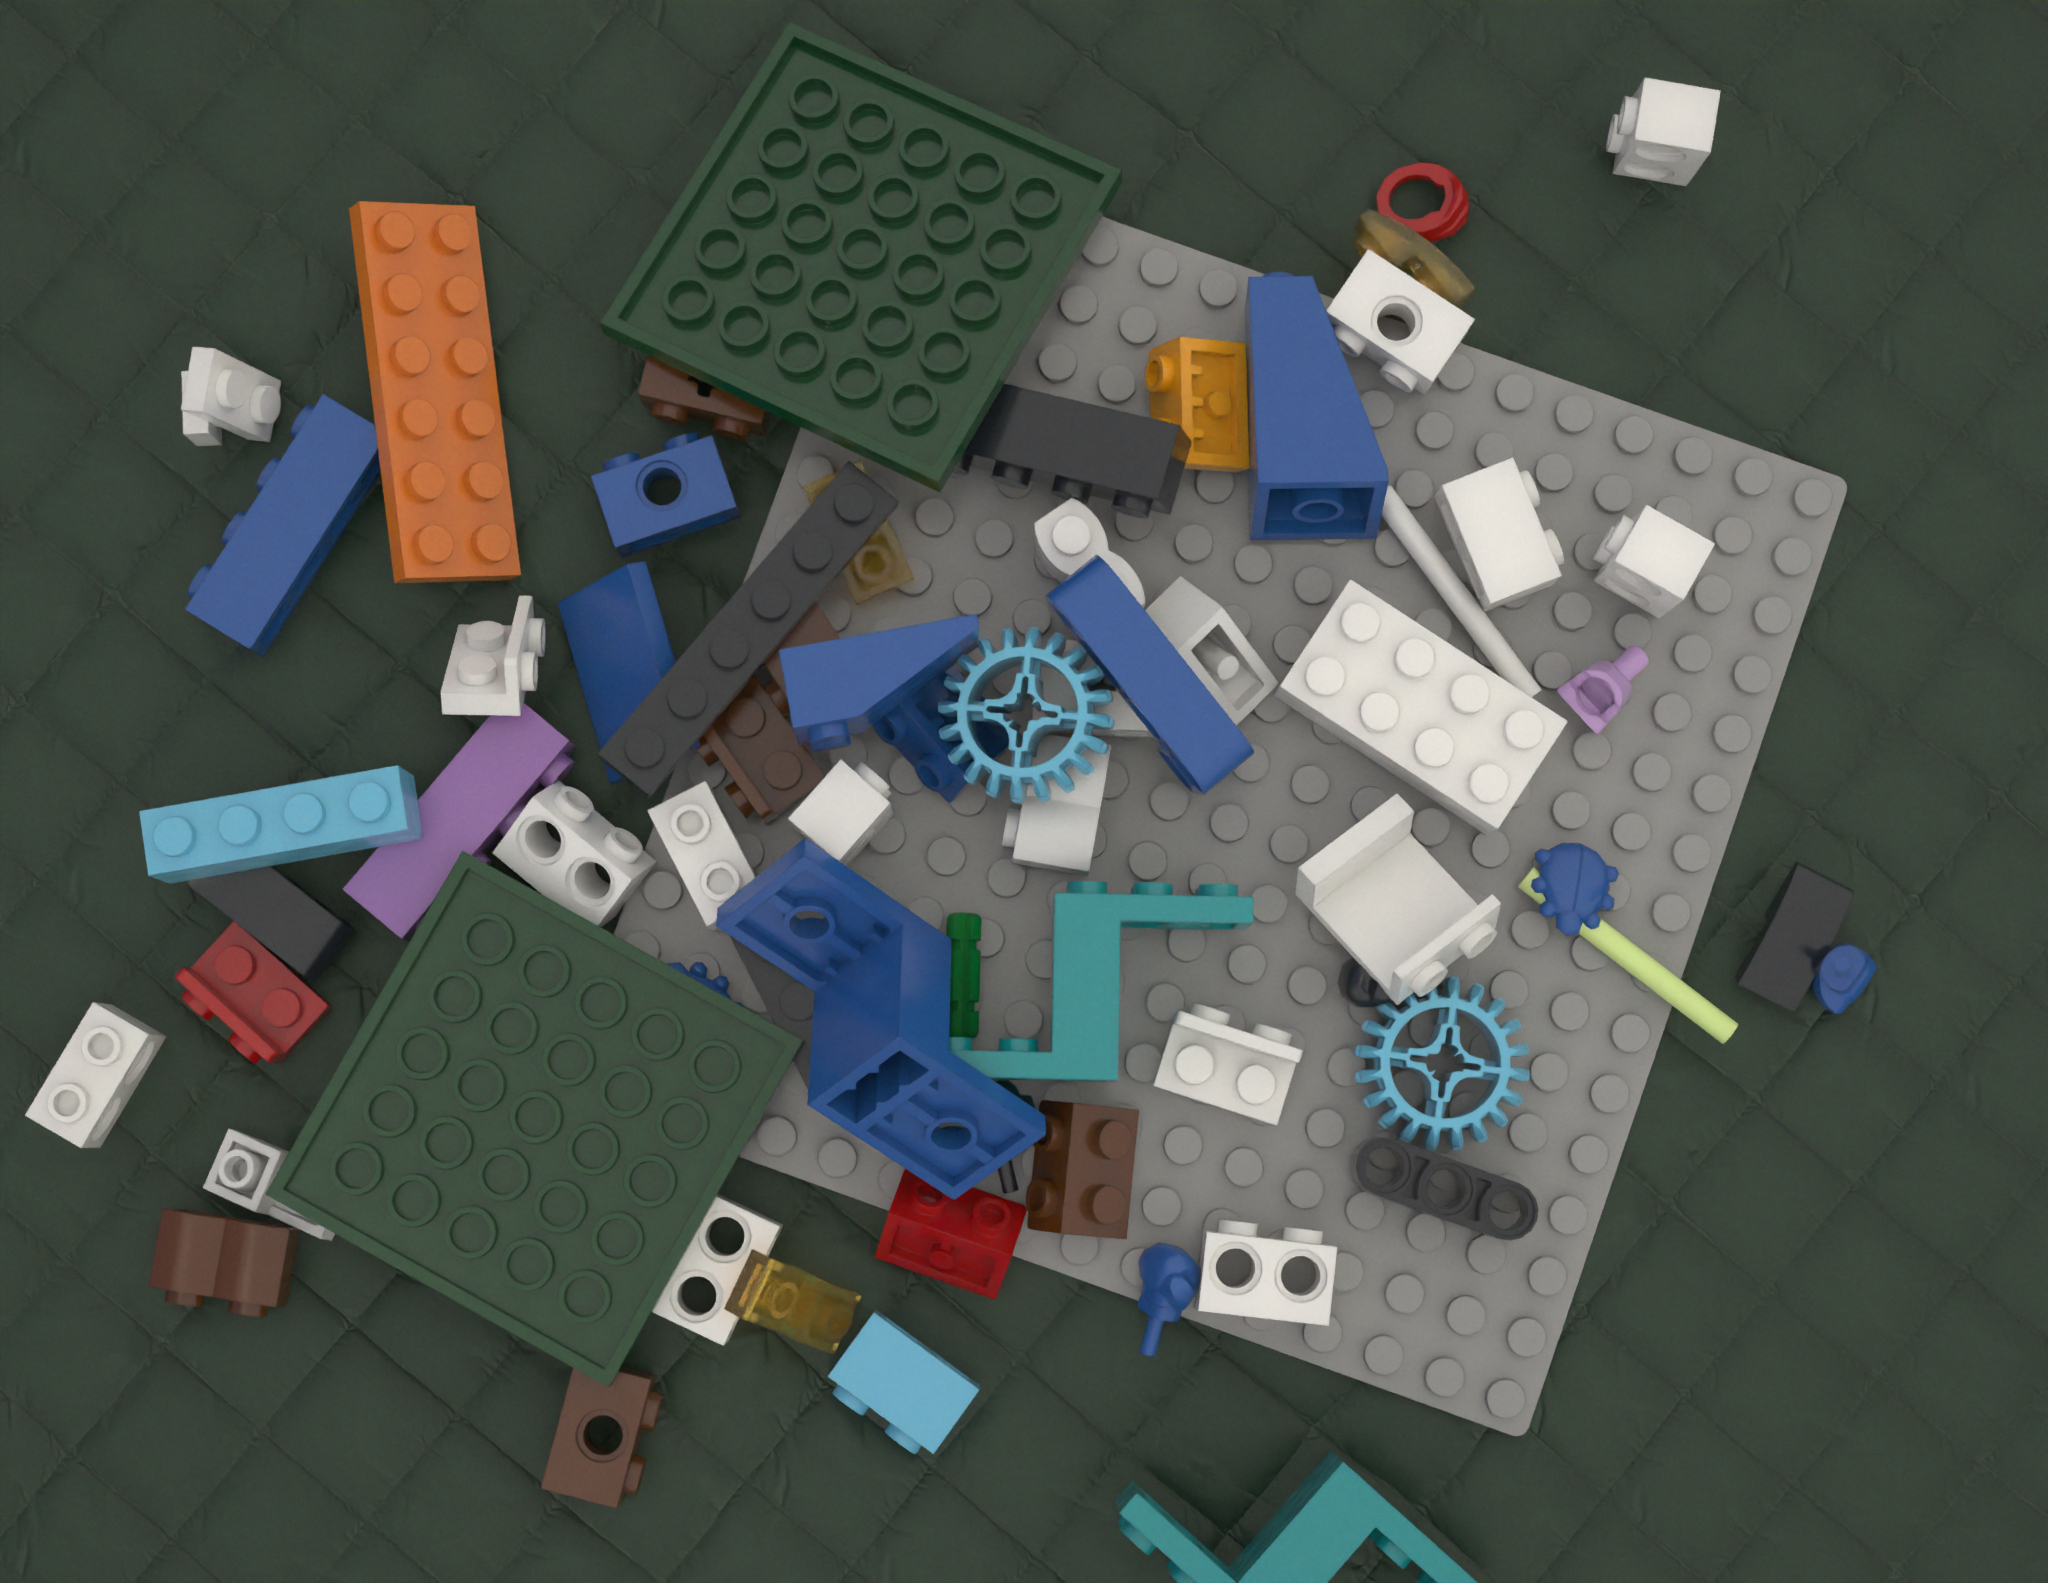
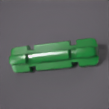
M957 912L948 915L946 936L951 938L949 1037L973 1039L979 1033V1011H975V1002H979L981 950H976V941H981V918L975 913Z

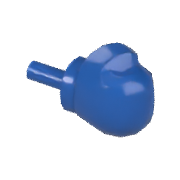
M1848 942L1837 944L1830 948L1812 981L1813 990L1820 1005L1829 1012L1840 1014L1844 1012L1849 1004L1854 1003L1867 987L1877 969V965L1871 956Z
M1160 1242L1145 1249L1138 1261L1143 1285L1137 1308L1149 1315L1140 1353L1151 1357L1156 1356L1164 1321H1179L1182 1310H1185L1192 1302L1200 1285V1267L1193 1258L1176 1245Z

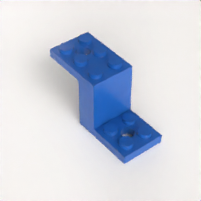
M807 838L800 841L717 908L716 926L814 991L808 1106L953 1200L1046 1135L1044 1114L949 1051L951 938ZM810 910L819 912L825 917L823 919L811 917L802 920L796 917L795 914ZM948 1122H954L962 1124L965 1127L963 1128L959 1126H947L940 1128L938 1127V1125Z

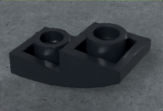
M1796 861L1764 914L1767 924L1735 975L1738 985L1794 1013L1838 933L1853 898V890Z

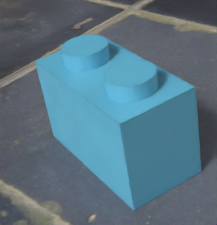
M877 1309L828 1375L830 1379L838 1384L832 1392L836 1398L862 1416L869 1407L890 1422L884 1432L913 1454H916L921 1446L934 1454L980 1390L978 1383Z

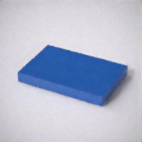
M646 562L626 564L557 603L600 750L676 663ZM699 741L693 746L691 750L700 746ZM605 764L610 784L626 781Z

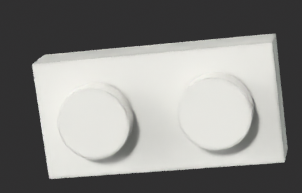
M192 347L181 410L247 440L270 442L273 424L278 418L281 408L279 394L281 380L215 348Z

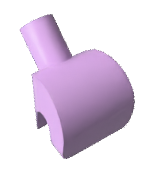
M1632 645L1613 663L1606 660L1593 662L1561 685L1557 692L1598 735L1629 700L1632 693L1630 681L1649 664V659L1641 648Z

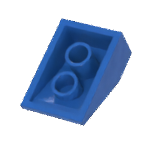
M977 614L780 649L779 654L791 721L798 745L810 743L813 752L835 750L851 745L850 735L865 732L956 664L962 654L968 655L978 647L979 623Z

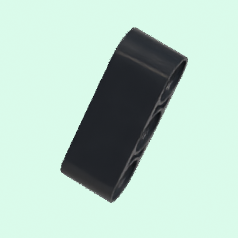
M275 865L184 881L285 962L314 982H317L356 933V930L349 923Z
M1375 1137L1365 1140L1356 1147L1351 1155L1349 1169L1353 1181L1363 1191L1379 1198L1489 1237L1504 1240H1515L1524 1237L1533 1229L1537 1222L1539 1209L1536 1198L1527 1187L1518 1182L1391 1138ZM1386 1148L1396 1157L1398 1170L1391 1182L1378 1186L1368 1178L1365 1163L1369 1154L1375 1149ZM1445 1169L1456 1177L1459 1192L1455 1201L1450 1205L1438 1207L1433 1204L1428 1196L1427 1184L1434 1173ZM1508 1191L1518 1200L1520 1213L1517 1221L1512 1226L1501 1229L1490 1219L1489 1205L1497 1194Z

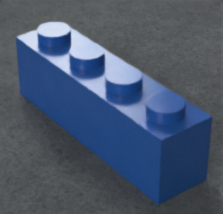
M322 394L315 406L308 404L299 413L290 432L294 440L281 459L275 457L266 465L256 484V489L260 491L247 513L240 511L230 521L222 537V543L226 545L213 566L207 564L201 568L191 582L187 593L191 601L187 605L186 611L261 657H264L381 473L375 425Z

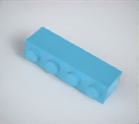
M398 765L139 811L148 876L169 884L424 839L414 775Z

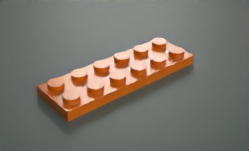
M359 201L349 208L394 583L512 580L521 575L475 206Z

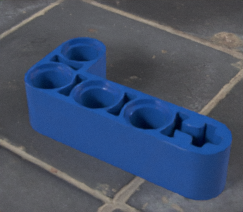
M1095 555L1045 595L1053 611L1079 644L1088 652V655L1095 664L1102 669L1106 678L1160 744V747H1158L1160 755L1191 792L1204 795L1255 753L1248 740L1117 574L1100 556Z

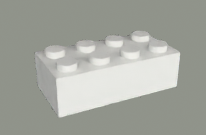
M1351 579L1274 694L1276 698L1485 835L1491 834L1500 827L1568 722Z

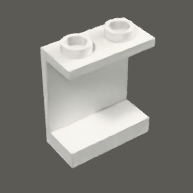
M1395 794L1298 867L1295 893L1351 956L1381 985L1385 993L1396 1005L1400 1004L1414 992L1419 997L1426 995L1445 978L1448 973L1446 967L1463 954L1468 959L1473 958L1488 947L1497 935L1495 928L1501 903L1493 894L1477 905L1412 836L1411 827L1414 810L1398 794Z

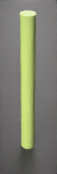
M1532 867L1517 887L1539 904H1542L1546 901L1543 893H1535L1531 887L1532 879L1540 877L1539 871ZM1601 919L1599 927L1595 929H1590L1582 923L1578 934L1720 1043L1724 1044L1738 1027L1737 1022Z

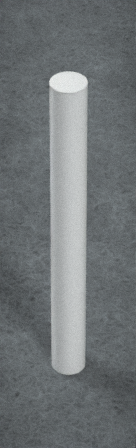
M1391 485L1388 486L1382 517L1499 676L1530 697L1535 696L1542 690L1393 487Z

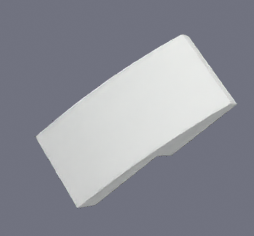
M229 1128L203 1188L254 1212L267 1214L315 1237L332 1241L335 1233L265 1195L289 1151Z

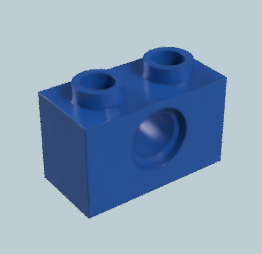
M693 432L674 437L663 443V452L640 459L638 453L617 456L603 463L604 472L591 476L612 541L621 558L741 518L712 435L700 439L699 433ZM662 477H672L681 483V492L678 498L668 505H656L648 500L650 486L654 481Z

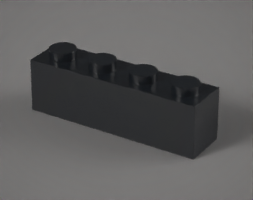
M1004 384L954 468L953 473L967 475L971 466L991 471V478L1010 487L1028 489L1030 481L1052 486L1051 493L1065 500L1074 498L1083 504H1087L1089 497L1094 496L1113 501L1111 508L1120 513L1146 519L1149 517L1150 511L1171 514L1192 442L1178 424Z

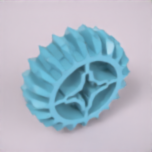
M1029 627L1025 635L1024 647H1019L1015 632L1008 628L1002 630L1001 634L1004 650L997 652L987 638H982L977 642L980 652L985 657L981 663L977 665L974 660L965 654L958 658L957 662L970 673L965 682H962L955 677L948 676L944 681L945 687L954 693L960 694L958 702L942 701L938 703V712L948 717H957L958 723L945 725L939 730V735L944 741L962 739L963 743L952 749L948 754V758L954 765L963 764L972 758L974 759L964 775V779L968 783L975 785L990 773L986 784V794L993 798H998L1007 782H1011L1010 796L1011 800L1016 804L1024 803L1027 797L1028 784H1033L1038 800L1044 803L1051 800L1049 780L1055 778L1061 789L1066 793H1070L1075 790L1074 782L1067 773L1070 768L1075 766L1087 777L1092 776L1095 772L1092 764L1082 756L1087 748L1097 754L1105 755L1109 746L1101 739L1093 737L1092 734L1094 729L1110 730L1114 728L1115 720L1111 716L1095 714V708L1107 706L1113 702V695L1109 690L1090 691L1089 688L1099 683L1104 677V672L1098 665L1089 667L1080 673L1078 672L1088 656V652L1082 646L1072 649L1063 658L1062 655L1066 648V637L1063 634L1054 633L1049 639L1046 648L1042 649L1041 631L1037 627ZM1021 665L1020 673H1016L1013 689L1008 695L1000 699L979 701L984 690L994 678L1008 669ZM1041 665L1060 672L1068 679L1076 696L1078 710L1064 709L1061 705L1046 703L1043 695L1044 682L1040 680ZM1030 695L1034 699L1031 705L1039 712L1043 711L1048 717H1040V720H1030L1027 725V731H1023L1022 735L1018 732L1021 725L1015 720H1010L1004 714L1022 711ZM976 721L988 722L993 726H1001L1007 730L1009 750L1012 751L1011 767L994 761L988 755L978 737ZM1067 729L1074 730L1071 739L1060 753L1045 763L1031 767L1032 758L1036 757L1039 742L1044 736L1051 732H1067Z
M1450 976L1446 979L1443 995H1438L1437 988L1435 987L1418 1000L1414 993H1412L1401 1002L1402 1008L1399 1010L1390 1002L1375 1007L1378 1013L1387 1020L1384 1027L1369 1020L1364 1021L1361 1026V1030L1366 1035L1377 1039L1375 1047L1358 1045L1354 1048V1056L1363 1059H1373V1070H1361L1354 1074L1356 1083H1367L1375 1080L1378 1091L1367 1094L1362 1099L1366 1108L1374 1107L1383 1101L1389 1106L1380 1115L1377 1121L1378 1125L1386 1129L1392 1126L1400 1117L1405 1122L1399 1131L1398 1139L1402 1142L1410 1143L1415 1138L1418 1129L1422 1128L1424 1129L1423 1148L1430 1151L1436 1150L1439 1144L1440 1131H1445L1447 1143L1451 1150H1461L1463 1148L1462 1129L1465 1127L1477 1143L1486 1141L1488 1139L1487 1131L1481 1119L1486 1117L1495 1126L1504 1127L1508 1123V1119L1496 1106L1498 1102L1502 1101L1507 1105L1520 1106L1523 1100L1522 1096L1517 1092L1506 1088L1508 1080L1516 1082L1528 1081L1530 1072L1523 1068H1510V1057H1521L1529 1053L1527 1044L1520 1043L1508 1046L1505 1036L1515 1033L1521 1028L1519 1020H1509L1499 1026L1494 1018L1504 1010L1506 1003L1501 998H1497L1491 1001L1483 1010L1478 1005L1484 995L1485 988L1478 983L1470 987L1464 999L1459 998L1461 985L1459 978L1455 976ZM1439 1009L1437 1025L1433 1026L1430 1040L1425 1046L1421 1048L1393 1046L1397 1034L1410 1019L1426 1010ZM1458 1014L1470 1020L1482 1032L1488 1043L1492 1061L1469 1055L1463 1049L1460 1043V1026H1457ZM1441 1044H1443V1046L1451 1050L1447 1057L1455 1056L1456 1064L1470 1065L1472 1070L1458 1069L1455 1072L1444 1073L1440 1083V1081L1432 1077L1436 1070L1428 1071L1426 1063L1412 1061L1410 1057L1423 1058L1428 1055L1438 1054ZM1390 1066L1413 1071L1420 1077L1424 1088L1423 1100H1426L1424 1114L1410 1106L1400 1095L1394 1084ZM1465 1078L1490 1080L1482 1097L1470 1109L1459 1115L1444 1118L1446 1102H1450L1453 1088L1460 1080Z

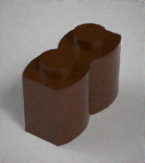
M178 1208L162 1209L148 1287L166 1290L164 1301L168 1303L203 1307L205 1296L230 1300L228 1312L247 1316L267 1317L269 1306L279 1307L287 1305L300 1229Z

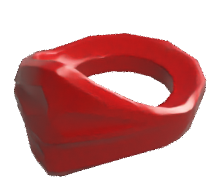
M1416 163L1396 169L1384 179L1375 199L1379 221L1390 233L1418 242H1435L1455 235L1465 225L1469 215V196L1458 177L1449 169L1431 163ZM1410 180L1431 181L1436 188L1445 190V200L1441 210L1430 212L1423 218H1401L1390 207L1393 192L1401 184Z

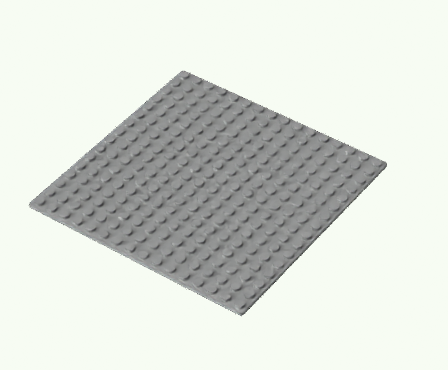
M1102 217L1004 384L1150 418V392L1146 388L1144 378L1150 349L1178 337L1245 343V302L1248 277H1262L1266 274ZM1320 294L1324 307L1327 310L1334 298ZM1385 316L1377 320L1379 331L1387 339L1399 341L1410 335L1409 327L1405 323ZM1462 343L1459 344L1425 395L1415 388L1412 392L1408 393L1389 383L1379 372L1382 366L1361 353L1356 358L1342 352L1388 468V486L1391 485L1474 598V593L1434 498L1443 484L1514 458L1519 472L1527 470L1536 485L1540 506L1534 509L1543 531L1551 529L1562 548L1564 564L1558 566L1562 576L1552 586L1485 612L1542 689L1532 698L1568 721L1496 831L1485 835L1274 696L1350 579L1499 676V674L1382 515L1376 539L1250 540L1248 469L1237 473L1184 469L1170 515L1150 511L1148 518H1137L1111 508L1113 501L1090 496L1088 503L1084 504L1101 523L1107 537L1108 550L1123 558L1138 576L1145 595L1144 610L1180 576L1223 607L1279 682V685L1237 725L1255 753L1204 795L1191 792L1179 780L1158 751L1160 744L1155 738L1093 736L1101 739L1107 745H1111L1088 876L1012 863L1014 848L1002 846L1008 808L1021 810L1022 804H1016L1011 800V782H1007L998 798H993L986 794V784L990 773H988L975 785L969 783L963 792L949 803L938 792L927 788L918 778L915 767L894 745L884 742L876 734L872 726L863 733L850 735L851 745L847 747L813 752L810 743H805L804 746L825 775L840 760L845 762L851 769H854L860 762H863L890 786L888 790L892 794L887 800L891 803L894 815L849 864L848 868L945 935L949 914L962 912L975 913L980 916L981 941H976V950H981L979 1002H975V1011H979V1033L976 1038L972 1039L973 1051H999V1039L1016 1038L1038 1039V1052H1050L1053 898L1055 893H1066L1068 882H1107V894H1131L1133 883L1173 884V895L1195 896V889H1199L1200 884L1238 885V896L1254 897L1253 924L1244 931L1121 928L1117 1081L1009 1080L1018 1088L1020 1095L1032 1096L1035 1109L1038 1111L1042 1100L1139 1110L1127 1239L1032 1230L1027 1225V1211L1012 1254L1013 1256L1138 1301L1143 1285L1138 1261L1144 1250L1159 1242L1176 1245L1185 1250L1199 1266L1203 1230L1218 1232L1219 1219L1258 1224L1257 1236L1283 1239L1284 1227L1323 1231L1322 1244L1337 1247L1329 1326L1198 1311L1195 1308L1196 1295L1186 1309L1182 1310L1181 1316L1506 1434L1521 1436L1527 1432L1672 1005L1580 934L1566 936L1556 928V916L1545 918L1540 913V904L1517 886L1532 867L1538 871L1540 870L1542 865L1535 860V852L1539 849L1550 850L1560 843H1581L1591 848L1600 855L1606 865L1616 867L1619 872L1617 880L1609 882L1610 890L1608 894L1615 899L1614 908L1609 911L1600 908L1596 912L1597 915L1679 979L1682 978L1844 502L1847 485L1839 476ZM802 427L800 428L744 582L847 462L850 461L897 499L899 503L895 511L817 601L840 638L977 614L979 640L987 638L997 652L1004 650L1001 634L1002 630L1008 628L1015 632L1019 647H1024L1025 635L1029 627H1037L1041 631L1042 649L1046 648L1047 642L1056 632L1063 634L1066 640H1076L1045 598V595L1057 587L1060 582L1046 570L1038 557L1034 544V523L1067 501L1051 493L1052 486L1030 481L1028 489L1014 488L991 478V471L970 466L967 475L952 472L939 493ZM1646 505L1715 543L1684 600L1661 618H1657L1593 581L1602 566L1593 557L1611 526L1615 527L1623 515L1632 519ZM1630 646H1637L1646 653L1649 664L1630 681L1632 693L1629 700L1597 735L1559 695L1557 689L1593 662L1606 660L1613 663ZM978 647L967 655L977 665L985 659ZM958 662L954 664L967 679L970 673L965 671ZM764 665L755 674L761 685L772 679ZM1021 665L1008 669L994 678L986 687L982 696L985 699H1000L1008 695L1013 689L1016 673H1020ZM1103 678L1099 683L1089 688L1090 691L1100 689L1116 691L1114 686L1105 684ZM1030 695L1022 711L1004 714L1010 720H1015L1021 725L1018 732L1022 735L1023 731H1027V725L1032 720L1033 706L1031 704L1033 698ZM789 713L784 718L787 720V722L793 729L791 715ZM1057 735L1068 738L1072 737V735ZM695 748L689 751L674 769L663 802L706 781L712 788L757 876L804 839L795 830L788 818L807 797L766 825L757 812L746 819L728 795L724 787L733 782L734 779L720 760L709 767ZM1008 749L995 761L1011 767L1012 751ZM1395 794H1398L1414 810L1411 827L1412 836L1476 904L1479 905L1492 894L1501 903L1495 928L1497 935L1494 940L1475 957L1468 959L1463 954L1447 966L1448 973L1436 988L1437 994L1443 995L1446 979L1450 976H1455L1459 978L1461 985L1459 998L1464 999L1467 991L1473 984L1478 983L1484 986V995L1478 1005L1483 1010L1491 1001L1501 998L1506 1003V1006L1494 1018L1496 1023L1500 1026L1506 1021L1518 1019L1521 1024V1028L1517 1032L1505 1036L1508 1046L1521 1043L1527 1044L1529 1047L1527 1055L1510 1057V1068L1528 1070L1530 1072L1529 1080L1520 1082L1508 1080L1506 1088L1517 1092L1522 1096L1523 1100L1520 1106L1507 1105L1502 1101L1498 1102L1496 1106L1508 1119V1123L1504 1127L1495 1126L1486 1117L1481 1119L1487 1131L1488 1139L1486 1141L1477 1143L1465 1127L1462 1129L1463 1148L1461 1150H1451L1447 1143L1445 1131H1440L1439 1144L1436 1150L1430 1152L1518 1182L1527 1187L1536 1198L1539 1209L1538 1217L1533 1229L1519 1239L1504 1240L1489 1237L1368 1194L1356 1185L1349 1169L1351 1155L1358 1145L1365 1140L1375 1137L1399 1140V1131L1405 1121L1399 1117L1392 1126L1383 1129L1378 1125L1377 1121L1380 1115L1389 1108L1386 1102L1383 1101L1377 1106L1366 1108L1362 1102V1099L1367 1094L1378 1091L1375 1080L1367 1083L1355 1082L1354 1074L1356 1072L1373 1070V1059H1363L1354 1056V1048L1358 1045L1375 1047L1377 1039L1366 1035L1361 1030L1364 1021H1373L1384 1027L1387 1020L1378 1013L1375 1007H1355L1341 997L1337 981L1342 964L1352 956L1296 896L1298 867ZM654 825L644 851L656 863L625 902L613 935L665 964L680 962L688 971L695 962H703L707 967L706 978L714 980L717 976L727 977L729 987L726 993L731 997L732 1001L735 1003L740 1002L746 1009L774 1024L731 937L720 928L711 930L706 926ZM810 910L795 914L796 917L802 920L811 917L820 919L825 917L819 912ZM1414 992V995H1415L1416 999H1417V1000H1418V999H1421V997H1419V996ZM1393 1000L1389 1001L1397 1010L1402 1008L1401 1003L1396 1005ZM1193 1003L1230 1014L1227 1026L1252 1034L1255 1023L1292 1034L1289 1046L1303 1050L1300 1062L1295 1066L1277 1126L1153 1086L1177 1011L1190 1014ZM1439 1009L1426 1010L1410 1019L1397 1034L1393 1046L1402 1048H1421L1425 1046L1430 1040L1433 1026L1437 1025ZM1458 1014L1457 1026H1460V1043L1463 1049L1469 1055L1492 1061L1488 1043L1482 1032L1470 1020ZM1441 1044L1438 1054L1428 1055L1423 1058L1410 1057L1412 1061L1426 1063L1428 1071L1436 1070L1432 1077L1440 1081V1083L1444 1073L1455 1072L1458 1069L1472 1070L1470 1065L1456 1064L1455 1056L1447 1057L1451 1050L1443 1046V1044ZM793 1061L740 1157L889 1211L905 1168L808 1106V1089ZM1390 1066L1394 1084L1400 1095L1410 1106L1424 1114L1426 1100H1423L1424 1088L1420 1077L1413 1071ZM1470 1078L1460 1080L1453 1088L1450 1102H1446L1444 1118L1459 1115L1470 1109L1482 1097L1490 1080ZM948 1122L938 1125V1127L940 1128L947 1126H959L963 1128L965 1127L962 1124L954 1122ZM1419 1128L1415 1138L1407 1144L1424 1149V1129ZM1034 1144L1012 1159L1019 1188L1018 1191L1007 1194L1003 1193L998 1169L974 1185L973 1188L1026 1207V1192L1032 1181ZM1386 1148L1375 1149L1366 1159L1365 1170L1371 1182L1378 1186L1385 1185L1391 1182L1397 1174V1159ZM1445 1169L1434 1173L1427 1184L1428 1196L1433 1204L1438 1207L1450 1205L1455 1201L1459 1192L1456 1177ZM1505 1191L1493 1197L1489 1205V1215L1497 1227L1501 1229L1508 1228L1519 1217V1202L1513 1194ZM1235 1248L1225 1251L1220 1255L1216 1263L1217 1276L1225 1285H1239L1249 1277L1251 1272V1260L1242 1249ZM1296 1256L1289 1259L1281 1272L1282 1283L1291 1293H1302L1308 1290L1313 1285L1316 1276L1313 1263L1305 1256Z

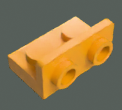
M1178 337L1151 348L1144 374L1145 385L1150 392V418L1178 424L1189 437L1192 443L1184 469L1235 473L1249 469L1246 343Z

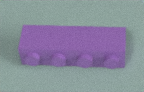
M523 703L521 716L490 715L418 800L424 839L378 847L343 890L401 939L410 942L461 852L464 851L490 866L492 860L486 856L487 853L502 836L506 835L533 796L538 794L543 787L547 788L556 781L562 782L575 764L569 756L577 747L525 703Z

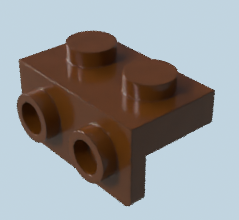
M1042 1100L1039 1104V1112L1045 1115L1046 1135L1034 1143L1032 1181L1026 1192L1028 1228L1059 1234L1127 1239L1139 1110Z

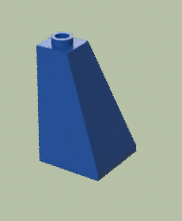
M1272 272L1262 277H1248L1245 302V343L1250 466L1248 469L1250 540L1376 539L1389 482L1388 468L1313 276H1294L1287 272Z

